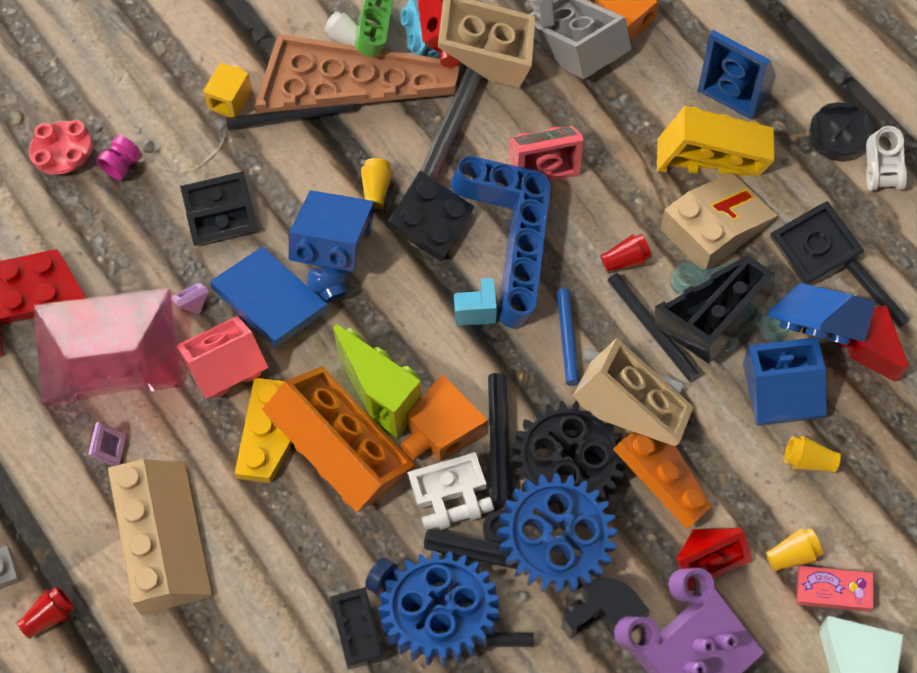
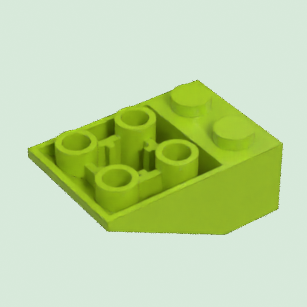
M335 324L333 330L338 357L366 413L381 429L398 440L408 428L407 415L409 411L422 398L419 376L407 366L401 368L392 362L391 357L379 347L373 349L364 343L363 338L351 328L345 330L338 324Z

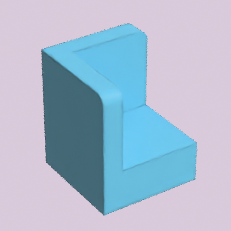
M494 278L480 279V291L454 294L456 326L496 323L497 308Z

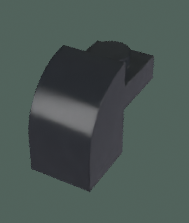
M598 578L591 580L589 584L585 583L583 585L581 596L585 599L584 603L579 599L565 609L561 628L568 638L571 639L600 619L615 638V627L622 618L628 616L647 618L650 610L627 584L612 578ZM636 624V625L633 627L632 631H633L634 629H636L639 625Z

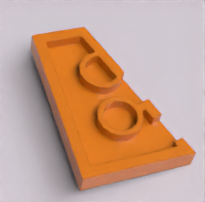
M632 432L613 449L686 529L691 527L712 507L676 446Z

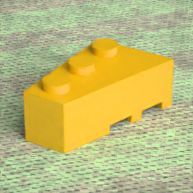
M684 106L657 139V172H667L668 167H686L687 173L698 174V168L718 169V175H728L733 172L736 176L759 177L774 162L773 127L732 118L725 114L704 111L697 107Z

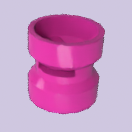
M117 135L111 142V148L108 151H103L96 161L109 176L120 181L128 174V167L136 164L142 158V153L131 140L122 135Z

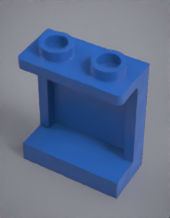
M310 190L289 231L288 259L293 262L354 271L356 267V254L363 235H370L373 228L374 201Z

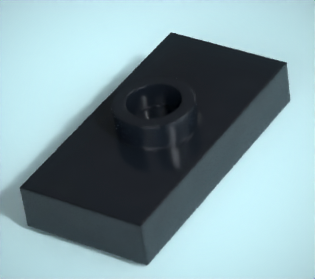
M366 587L330 596L347 669L350 670L383 661L384 658Z

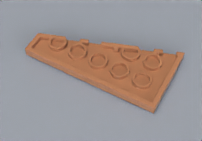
M278 34L254 105L255 112L257 114L452 95L456 92L461 73V62L455 67H444L440 64V59L387 50H382L381 54L377 57H368L361 54L355 45Z

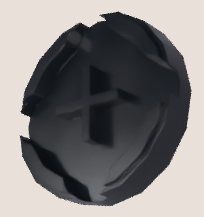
M843 102L826 104L811 119L808 132L811 145L820 155L830 160L840 162L856 160L867 152V140L874 134L871 118L866 113L864 115L858 111L859 107L853 104Z

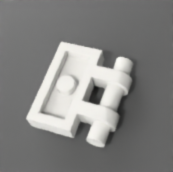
M476 452L408 472L409 482L418 509L432 505L434 514L421 517L425 531L439 527V530L450 528L451 523L467 518L470 521L481 518V514L494 511L490 497L476 500L474 492L486 489V482ZM463 496L464 505L445 509L444 501Z

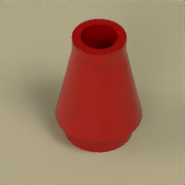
M632 234L606 253L601 254L600 258L606 272L610 273L615 270L646 265V260L651 259L652 254L643 234L637 236Z
M55 586L52 590L46 589L26 614L16 623L21 632L31 639L36 634L70 617L69 613L75 607L66 593L60 587Z

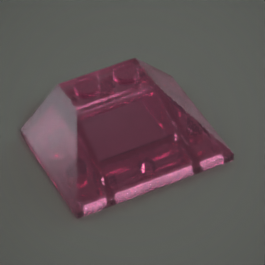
M170 287L34 306L43 406L78 401L77 394L135 386H142L146 392L181 387Z

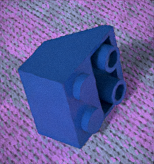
M800 283L769 310L767 317L781 320V328L800 332L803 326V334L827 339V335L830 333L828 340L849 345L850 339L865 342L876 301Z
M818 337L748 346L743 360V367L756 426L826 417V368Z

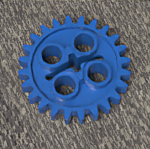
M558 473L554 474L551 483L547 482L544 475H540L537 487L530 480H527L524 485L526 494L516 488L513 493L516 502L507 500L504 508L511 514L504 513L499 518V522L507 525V527H502L497 532V536L507 538V541L500 545L499 550L511 552L505 564L517 563L519 565L515 576L518 577L525 572L529 574L527 579L528 586L533 584L536 579L540 580L542 592L546 590L549 583L554 584L556 594H560L565 583H567L571 592H575L577 589L578 579L583 585L591 583L589 573L599 578L603 573L599 564L608 566L612 560L605 552H613L617 546L607 539L615 537L618 533V530L607 527L615 519V515H604L603 513L609 502L597 503L595 501L600 491L597 489L590 494L585 492L587 481H583L579 487L574 486L573 475L569 476L566 483H561ZM550 501L560 502L565 508V513L560 515L552 513L547 503ZM533 510H538L541 513V517L534 515ZM529 525L534 526L539 530L541 537L537 540H530L525 537L522 528ZM577 526L586 527L591 532L592 538L586 541L579 539L575 534L574 528ZM558 528L564 531L562 536L559 535L556 538L551 535L552 530L555 531ZM573 548L579 550L582 556H577ZM553 551L563 553L567 559V564L564 566L553 564L549 558V553Z
M433 551L432 560L427 561L422 554H419V564L414 565L409 560H406V572L395 569L393 571L395 581H385L387 592L380 593L382 606L379 607L380 618L383 619L381 620L383 632H388L390 644L398 642L400 654L411 649V659L414 662L422 654L425 655L426 665L429 666L434 657H439L442 666H446L447 656L451 655L460 663L462 651L465 650L469 655L474 656V643L485 647L487 645L485 634L494 635L495 633L493 622L499 621V610L497 608H500L499 596H496V584L489 583L488 571L479 573L478 562L468 567L466 555L461 556L458 561H453L452 551L447 553L445 559H440L437 551ZM436 582L445 583L439 587L431 586L433 583ZM464 602L473 604L466 608L458 606ZM411 607L421 608L420 610H418V611H416V612H407V611H406L407 609H409V608H411ZM438 628L449 629L447 632L442 634L434 632Z

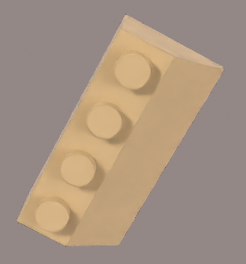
M141 459L108 467L131 599L140 615L213 597L185 463Z

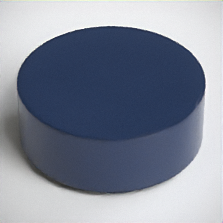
M386 557L379 559L367 575L365 581L366 589L380 596V593L386 591L385 581H393L395 579L393 571L398 569V565Z

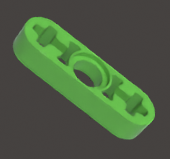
M392 0L363 1L355 39V47L361 54L368 57H377L381 54L387 39ZM369 20H372L378 23L379 25L373 24Z

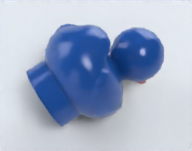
M318 266L321 268L320 270L316 268L309 270L307 274L308 287L314 293L320 295L321 299L326 303L348 293L344 285L348 277L347 271Z

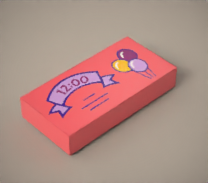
M799 566L797 569L796 605L871 612L873 609V573Z

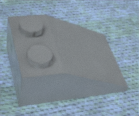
M554 0L553 26L543 27L534 11L529 14L535 16L534 39L564 70L582 79L594 75L599 69L611 62L617 61L620 56L632 50L625 17L588 0Z

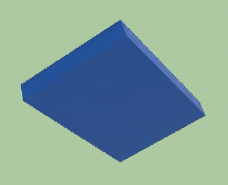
M263 246L210 281L211 289L275 348L328 312L327 303Z

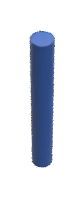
M562 288L557 290L565 380L566 385L574 386L578 385L580 381L571 295L569 289Z

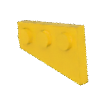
M262 378L254 379L234 473L236 479L271 483L291 449L292 442L273 425L271 419L262 410L284 381Z

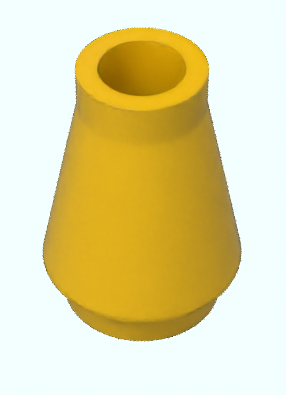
M380 158L367 159L365 165L361 168L364 196L366 200L374 201V209L384 207V200L393 175L390 162Z
M803 435L799 438L792 436L789 439L784 455L785 464L791 465L792 469L827 471L831 473H836L841 459L840 453L832 451Z
M800 528L773 549L765 552L771 568L776 572L785 568L817 562V557L823 555V549L811 528L804 531Z

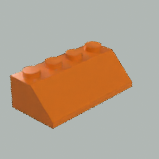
M323 366L284 381L262 409L271 419L273 425L290 439L296 450L312 463L318 470L319 475L327 480L341 495L343 501L357 513L379 500L416 466Z

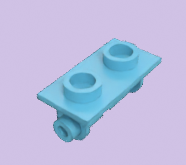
M409 0L406 7L401 11V23L405 26L408 37V49L413 55H428V57L432 58L439 57V52L426 46L422 41L418 3L416 0Z

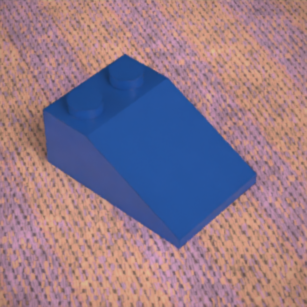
M712 30L709 34L697 91L753 120L770 96L776 74L772 62L757 52Z

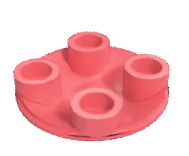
M79 120L59 121L52 124L42 123L34 130L35 136L30 144L29 156L33 165L43 173L51 175L69 173L79 168L88 159L93 146L92 137L84 124Z

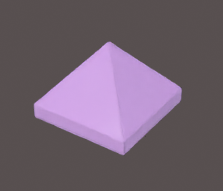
M196 283L172 296L171 301L178 308L200 315L208 290L201 283Z
M96 422L88 455L111 466L120 465L127 434L101 422Z

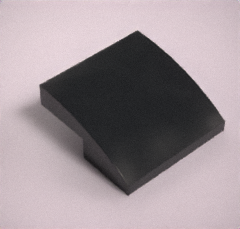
M244 171L180 186L194 246L258 231Z

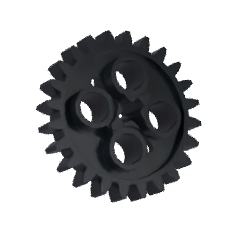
M560 401L559 410L554 411L550 404H546V414L544 416L537 410L533 411L534 423L524 419L523 429L525 432L516 431L515 440L519 443L512 444V453L517 455L512 458V467L519 469L515 471V479H526L522 484V491L526 492L524 487L526 481L530 480L537 487L540 475H544L548 483L552 482L555 473H558L559 476L573 475L574 486L579 487L583 481H587L585 492L590 494L598 489L600 492L596 500L600 503L605 502L606 495L604 491L610 494L615 493L616 485L614 482L621 483L623 479V473L619 470L626 468V463L613 450L622 441V433L612 434L615 425L611 423L604 424L602 420L591 415L592 413L584 410V412L580 411L578 401L574 402L572 409H567L564 401ZM568 429H574L580 433V436L570 438L563 432ZM553 433L558 438V442L549 434ZM545 448L553 454L550 457L542 458L535 452L538 449ZM572 455H575V461L571 458ZM594 455L599 457L602 463L592 465L585 458ZM580 471L582 474H584L586 477H589L590 479L584 480L580 475ZM550 501L549 503H547L548 508H550L554 502L558 503L559 513H563V511L565 510L564 506L558 501Z

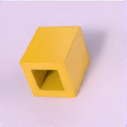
M220 62L203 90L207 109L227 117L238 116L253 91L249 72H246L239 66H229Z

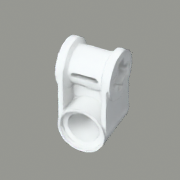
M893 126L882 127L872 134L866 143L867 187L869 191H876L878 187H896L897 190H903L907 180L903 134ZM880 136L889 139L891 143L890 151L880 147Z

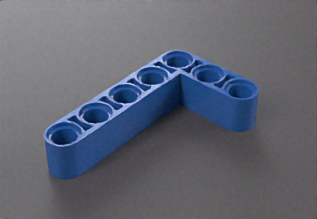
M467 156L460 160L452 177L451 188L463 198L512 209L498 315L500 321L506 327L517 329L527 322L537 303L551 188L550 181L547 176L538 171L475 156ZM496 182L503 184L505 187L498 185ZM524 218L530 219L533 223L528 222ZM520 246L526 247L529 252L524 251ZM516 275L522 276L526 281L519 280ZM511 304L519 306L523 312L515 310Z

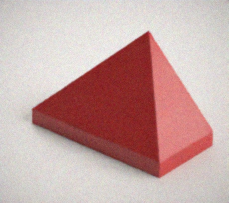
M741 528L692 529L676 558L680 569L701 568L709 572L713 580L753 561L744 530ZM692 576L687 580L688 591L696 588V582Z

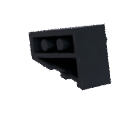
M746 255L710 276L709 280L696 287L690 286L683 290V294L667 303L663 301L656 305L655 327L710 364L772 295L775 273Z

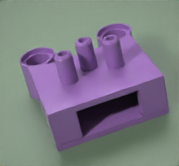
M701 568L679 569L670 577L669 590L672 596L678 601L690 602L691 604L663 630L659 632L657 624L650 618L628 616L622 618L617 623L614 631L618 645L623 649L631 651L647 673H743L764 653L715 590L711 574ZM690 576L696 582V589L692 595L688 592L686 585ZM636 624L642 629V637L638 643H634L631 636L632 629Z

